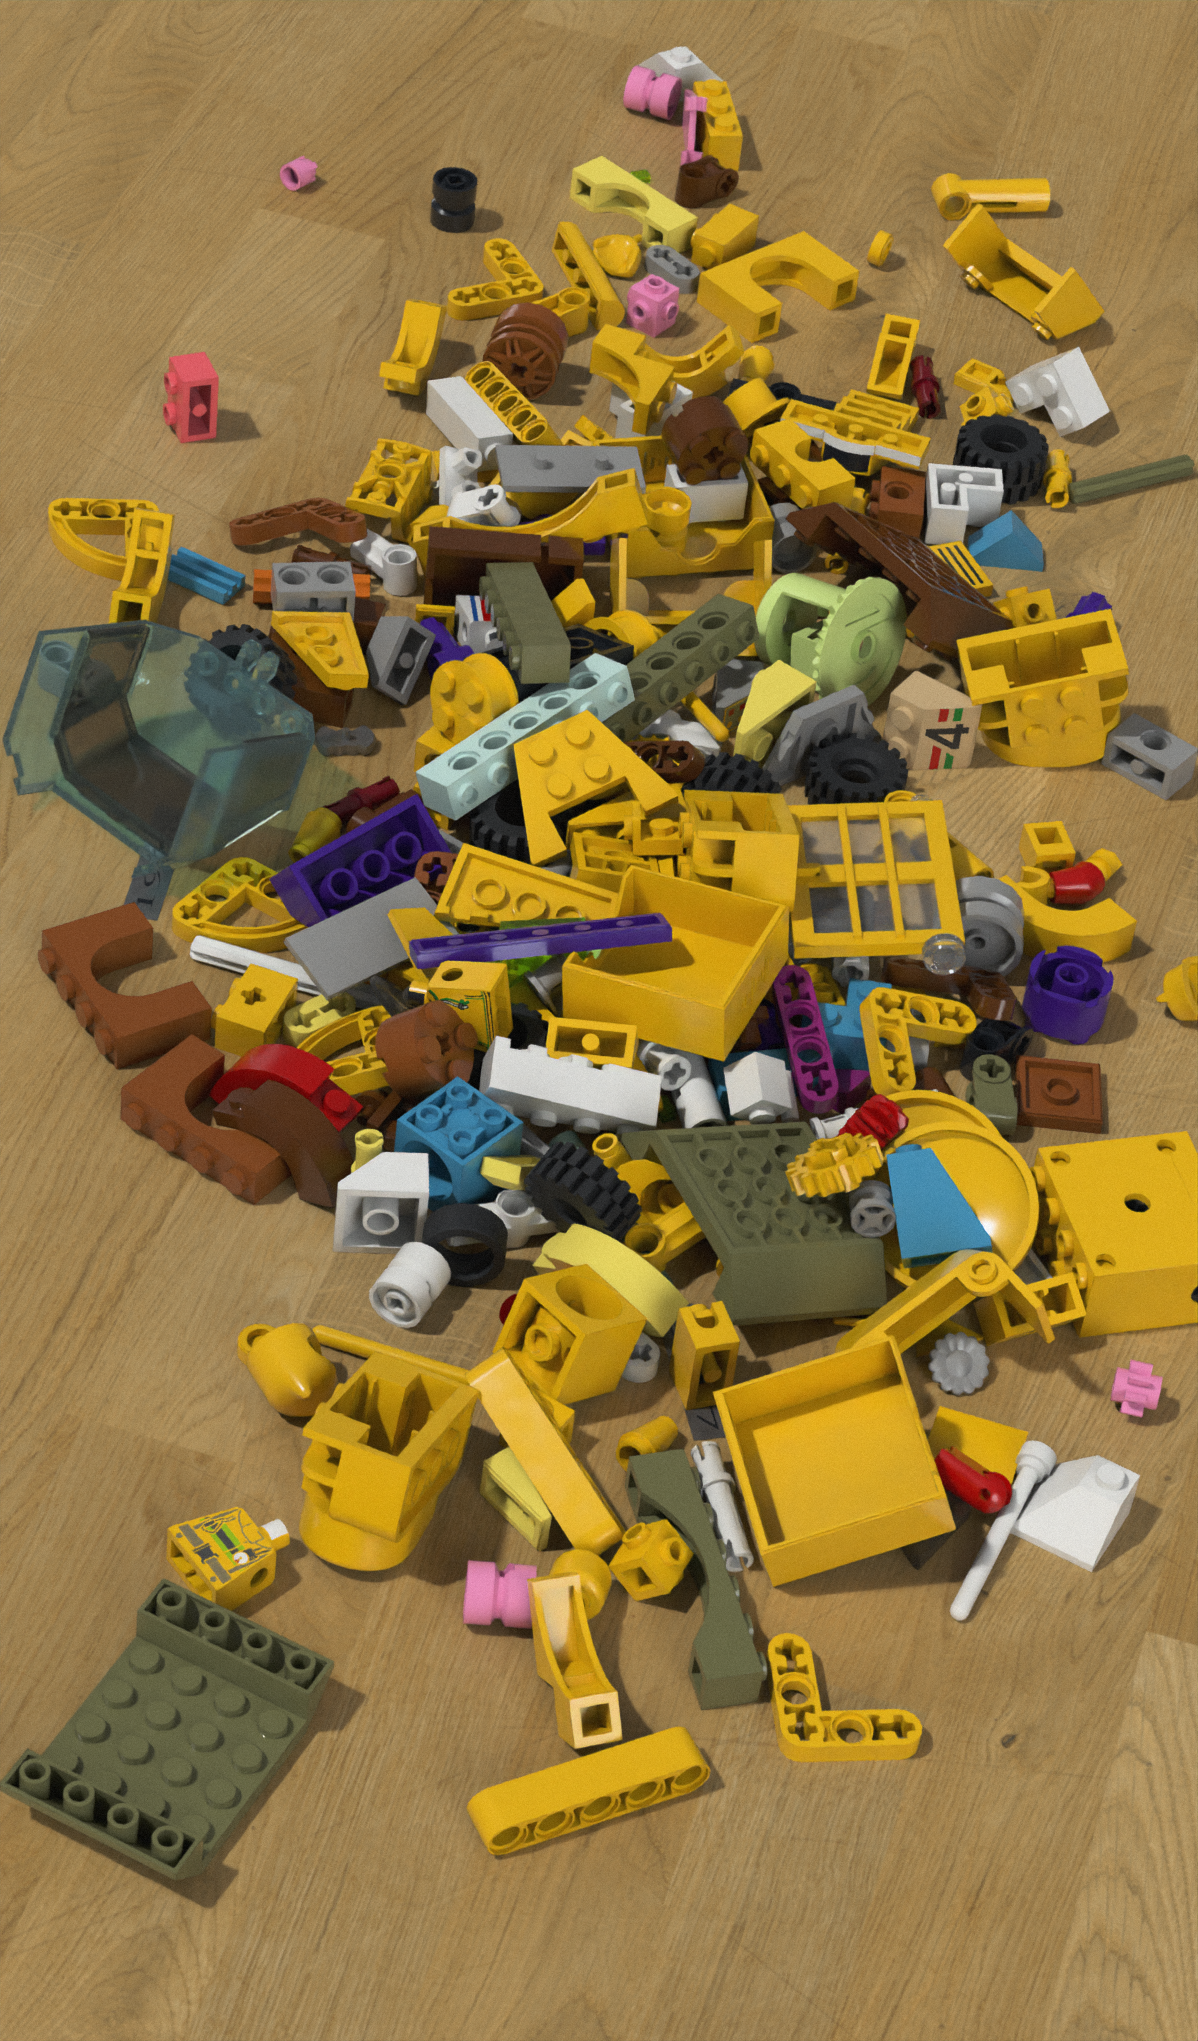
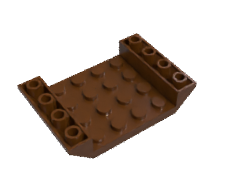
M836 502L790 512L785 518L796 528L794 535L808 546L813 547L816 544L832 556L837 552L839 556L851 564L855 565L858 562L872 573H876L879 569L893 582L899 585L903 582L908 587L906 594L918 603L903 625L914 634L912 641L926 652L931 653L934 649L943 658L949 661L955 658L959 662L956 640L1013 628V621L914 536Z

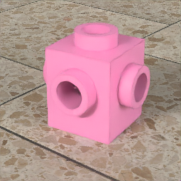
M653 274L635 283L627 295L628 310L626 324L653 338L674 325L679 311V288Z

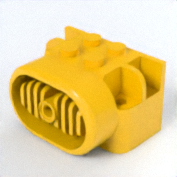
M1111 609L956 640L964 691L970 697L972 706L983 704L978 730L981 731L985 745L994 754L1008 762L1027 767H1073L1103 758L1108 734L1122 723L1120 703L1129 694L1126 675H1129V668Z
M684 790L686 812L679 813L678 833L679 837H681L682 848L684 849L683 855L676 856L677 877L789 906V912H793L800 835L783 794Z
M375 1351L345 1384L339 1383L332 1398L327 1403L321 1402L314 1417L303 1428L302 1436L312 1439L311 1445L304 1455L301 1464V1470L304 1473L301 1488L306 1491L299 1521V1534L304 1544L314 1554L327 1562L353 1570L378 1571L392 1568L403 1562L416 1547L429 1525L436 1509L439 1494L450 1483L460 1466L479 1389Z

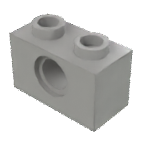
M1134 713L1108 734L1102 765L1160 798L1167 800L1192 779L1198 756V748Z

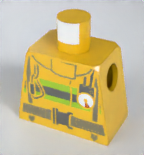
M234 1507L169 1527L167 1530L166 1559L191 1592L233 1611L271 1585L275 1579L276 1551L290 1544V1537L281 1520L275 1519L257 1527L243 1508Z

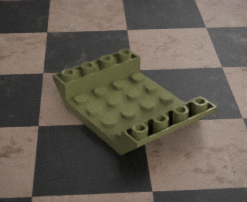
M806 1122L623 1133L621 1141L632 1160H649L664 1166L724 1266L712 1294L717 1302L723 1301L733 1326L868 1315L875 1313L887 1304L883 1242L880 1237H864L856 1233L852 1228L848 1199L850 1192L833 1193L826 1197H819L817 1194L807 1197L806 1193L797 1196L795 1191L792 1192L785 1173L788 1170L787 1164L795 1162V1156L809 1152V1144L817 1140Z
M163 1578L137 1610L136 1637L44 1753L39 1755L26 1749L0 1782V1791L175 1881L200 1875L305 1735L334 1669V1661Z

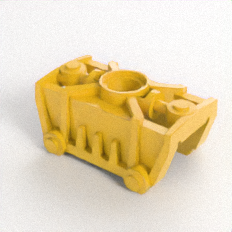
M378 438L376 449L371 451L369 462L359 481L354 483L352 495L347 497L345 507L363 515L365 513L386 519L390 517L392 539L407 542L406 529L408 525L417 518L423 504L429 503L434 496L433 486L431 485L432 451L406 442ZM386 450L389 451L388 453H392L388 459H385ZM410 458L418 459V461L407 464L405 462ZM384 475H391V476H395L396 478H386V477H383V476H384ZM391 494H394L397 498L394 507L386 504V499Z

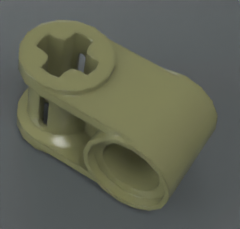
M991 1054L982 1055L973 1063V1081L966 1088V1102L982 1112L1001 1135H1013L1017 1124L1018 1109L1013 1092L1011 1068L999 1056Z

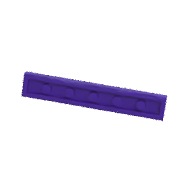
M661 913L413 939L409 941V951L416 968L426 969L439 967L444 961L490 962L571 953L573 951L581 952L671 942L672 927Z

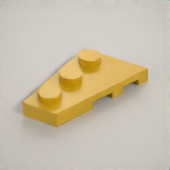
M272 611L271 626L327 687L339 690L367 688L369 673L349 612Z

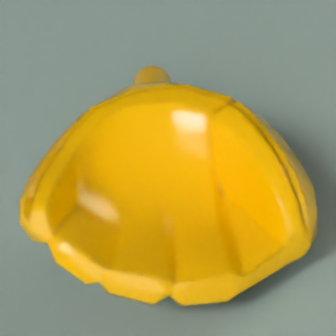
M624 234L602 236L593 241V253L601 268L605 269V272L611 276L630 278L635 275L642 259L638 243L643 240V237L640 234L632 237Z

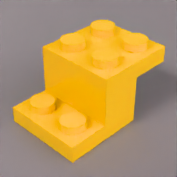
M573 832L570 843L572 858L570 878L619 894L622 877L630 865L659 872L656 855L633 856V841ZM581 951L579 953L586 954L587 951Z

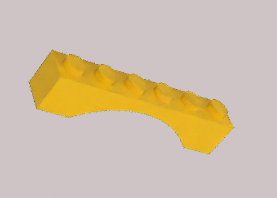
M635 468L597 477L589 489L573 504L555 515L537 522L512 527L485 526L447 516L414 525L413 544L425 577L429 526L541 535V542H548L549 536L583 538V542L593 543L601 540L606 535L618 532L632 533L640 529L641 526L648 525L647 507Z

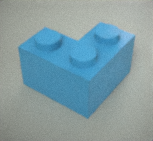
M850 978L845 1001L846 1006L818 1002L828 1044H833L835 1047L833 1056L835 1069L869 1071L859 1012L860 1004L873 989L877 987L891 989L892 984ZM802 1015L800 1028L811 1025V1019L808 1016ZM879 1037L881 1044L885 1048L886 1038Z

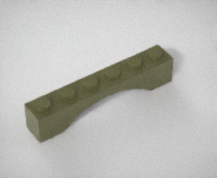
M684 1449L629 1456L625 1490L636 1522L648 1524L667 1519L694 1553L686 1567L690 1571L699 1590L704 1619L703 1625L693 1641L688 1674L700 1709L707 1710L758 1702L761 1681L767 1679L766 1659L762 1651L756 1652L753 1644L754 1631L752 1620L748 1613H742L739 1604V1584L735 1576H729L725 1545L722 1539H716L714 1535L712 1509L708 1502L703 1503L700 1496L701 1483L697 1468L695 1466L690 1467Z

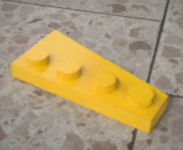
M463 843L435 909L434 917L439 921L504 928H524L612 918L615 913L618 893Z

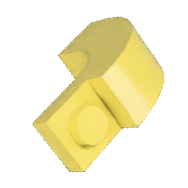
M573 1223L566 1233L558 1232L555 1236L551 1237L543 1245L541 1255L532 1265L541 1275L587 1263L648 1318L642 1330L646 1335L664 1337L677 1320L678 1308L687 1307L689 1304L675 1286L640 1255L610 1236L580 1224Z

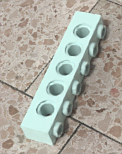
M594 653L570 669L569 683L547 684L416 771L424 806L456 821L518 779L513 744L585 710L590 711L600 722H603L633 702L635 697L627 666Z

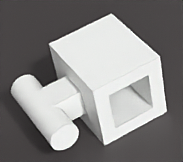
M754 1052L723 1068L731 1116L750 1121L752 1125L770 1124L780 1114L782 1123L799 1121L792 1072L786 1070L785 1061Z

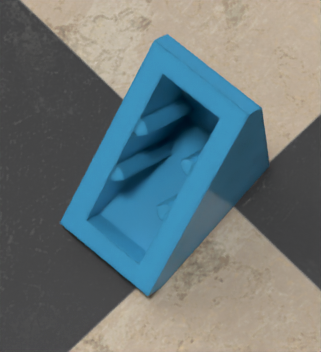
M1012 510L968 537V551L979 566L1043 571L1042 543Z

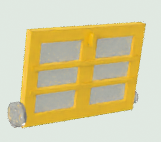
M920 794L914 796L910 801L788 805L800 835L795 902L793 912H789L794 959L923 954L926 968L939 975L952 974L964 965L966 960L965 937L942 800H932L929 796Z

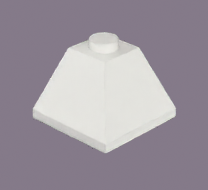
M686 46L675 47L672 50L657 53L638 65L654 70L657 77L662 73L680 77L682 79V89L679 102L684 101L685 89L693 91L694 81H706L708 79L723 81Z
M1099 1455L1055 1464L1049 1477L1043 1478L1040 1483H1036L1031 1490L1010 1533L1092 1572L1131 1511L1140 1475Z

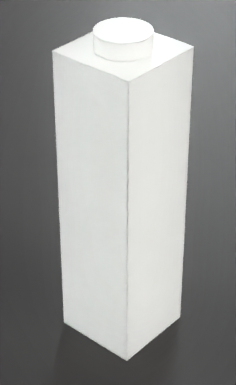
M462 376L427 381V416L455 448L462 449L467 447L479 450L482 453V465L477 469V472L498 469L495 447L496 445H512L513 433Z

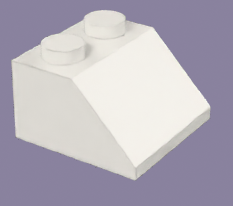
M382 1152L338 1182L333 1252L397 1254L404 1244L410 1242L422 1243L429 1199L428 1153Z

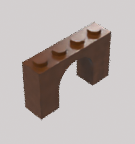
M355 597L353 624L362 653L367 656L366 650L381 616H385L386 604ZM271 626L268 637L289 654L288 657L295 665V669L292 672L297 675V684L291 687L295 691L293 700L288 699L286 705L289 708L286 713L280 712L279 714L343 728L353 706L354 688L351 690H339L327 687L311 668L296 656L297 653Z

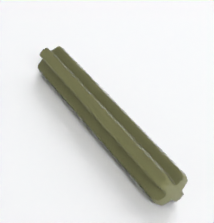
M1184 454L1072 482L1068 485L1069 499L1073 504H1079L1186 477L1193 473L1195 464L1189 455Z

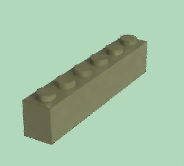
M533 562L486 563V577H480L479 580L480 599L485 600L486 613L491 614L492 627H497L498 641H503L504 655H509L510 670L516 671L521 684L569 683L571 644Z

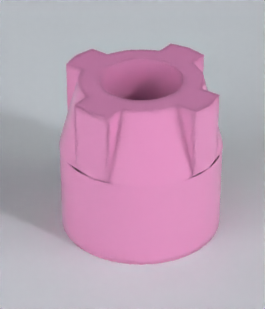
M301 156L283 165L280 169L282 183L287 189L295 191L316 180L317 164L315 161L312 162Z

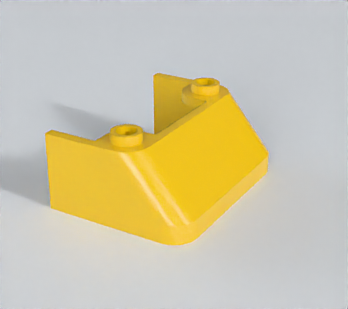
M979 203L943 244L944 249L963 272L960 278L973 289H976L978 286L983 288L1033 324L1032 329L1045 340H1048L1050 337L1057 340L1094 324L1105 312L1075 269L1070 267L1063 276L1053 271L1007 239L986 209Z
M627 538L610 540V603L612 614L620 610L638 612L652 626L659 630L662 638L695 612L684 610H649V595L646 587L637 580L627 579ZM772 540L754 542L753 580L736 581L730 584L724 593V596L753 605L755 616L762 598L772 586ZM754 643L737 656H757Z
M964 1249L952 1254L845 1334L838 1341L835 1353L894 1335L899 1353L901 1354L977 1296L987 1297L999 1291L1047 1344L1055 1340V1336L1043 1303L998 1255L991 1252Z

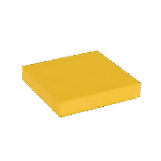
M939 1406L928 1438V1444L934 1460L942 1448L950 1450V1447L954 1446L989 1471L1004 1475L1012 1487L1018 1466L1015 1460L1023 1444L1027 1441L1029 1432Z

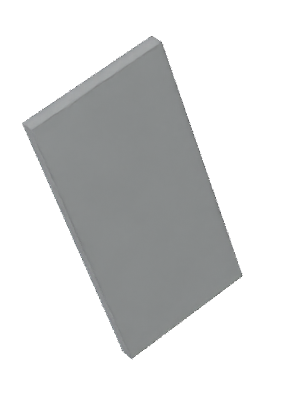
M496 445L495 447L501 486L505 492L585 493L597 477L635 468L642 494H645L646 491L637 447Z
M415 877L285 938L284 944L328 1001L410 961L387 916L391 909L425 907L434 916L437 904ZM440 921L453 935H459L450 922Z

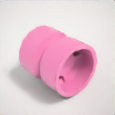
M636 65L631 70L626 83L623 98L624 106L639 112L649 109L651 115L669 120L674 115L679 103L682 79L666 73H662L657 77L654 70Z
M468 1560L463 1623L490 1626L495 1618H500L504 1627L531 1629L532 1621L527 1579L536 1578V1565L509 1563L505 1570L502 1571L498 1569L495 1562Z

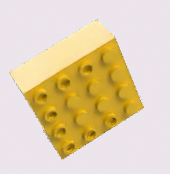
M661 435L592 440L591 446L637 447L642 470L646 452L644 470L642 471L646 485L645 493L656 487H664L667 465H672V458L662 441ZM746 455L740 463L748 481L743 519L725 522H692L688 524L686 547L683 553H680L679 545L661 546L647 526H641L640 529L632 533L618 532L606 535L609 546L610 540L627 538V578L661 575L675 576L687 573H713L716 571L750 570L754 568V542L772 540L775 520Z
M630 865L622 877L615 913L612 918L661 913L672 927V941L602 949L596 959H594L593 952L590 951L583 961L577 952L573 951L562 965L563 1018L637 1025L639 1039L724 1062L788 959L789 906Z
M894 1335L713 1392L760 1554L773 1587L956 1530L946 1493L923 1429Z

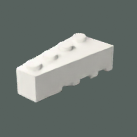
M500 1036L494 1038L483 1058L479 1091L514 1116L530 1118V1122L534 1125L553 1127L557 1123L574 1125L573 1129L575 1131L586 1134H596L600 1130L617 1132L616 1136L620 1139L623 1133L650 1131L656 1127L662 1076L614 1064H605L601 1070L593 1068V1062L588 1060V1058L574 1054L561 1057L558 1060L550 1058V1055L547 1054L548 1048L530 1044L528 1049L517 1050L510 1048L511 1039Z

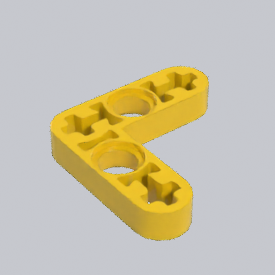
M501 238L490 239L484 245L483 263L496 281L451 290L447 298V314L451 318L460 321L501 315L504 310L514 304L532 303L543 299L544 285L512 242Z
M885 987L873 989L860 1004L859 1012L874 1091L877 1095L887 1096L897 1092L912 1090L916 1084V1076L908 1036L947 1044H960L976 1028L977 1020L972 1010L958 1001ZM910 1009L919 1011L925 1017L926 1023L916 1020L911 1014ZM879 1037L889 1040L894 1045L895 1052L884 1048Z
M791 1633L779 1634L772 1638L766 1655L767 1681L777 1743L781 1753L786 1758L795 1762L879 1761L908 1759L916 1753L922 1735V1725L913 1713L901 1709L822 1711L809 1643L804 1638ZM782 1654H789L791 1660L795 1661L793 1672L787 1673V1660L785 1655ZM788 1690H797L803 1693L808 1700L802 1704H792L783 1698L782 1693ZM803 1721V1737L808 1741H800L798 1734H794L797 1722ZM845 1728L854 1729L862 1735L863 1740L856 1743H848L842 1740L837 1732ZM873 1730H876L875 1738H879L878 1740L872 1739ZM892 1730H899L901 1736L905 1738H897V1734Z

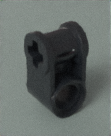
M985 1018L976 1026L971 1034L967 1035L960 1063V1072L966 1079L973 1081L972 1067L974 1061L978 1057L988 1054L999 1056L1009 1065L1015 1062L1016 1055L1023 1056L1033 1038V1029L1028 1026L1020 1027L1010 1020L1002 1021Z

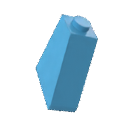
M910 1144L896 1148L894 1154L886 1155L904 1269L940 1264L955 1252L964 1249L993 1253L989 1234L931 1148L922 1149L921 1145Z

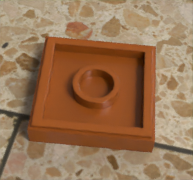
M1016 1055L1014 1063V1090L1018 1109L1016 1125L1095 1134L1101 1133L1103 1116L1100 1064Z

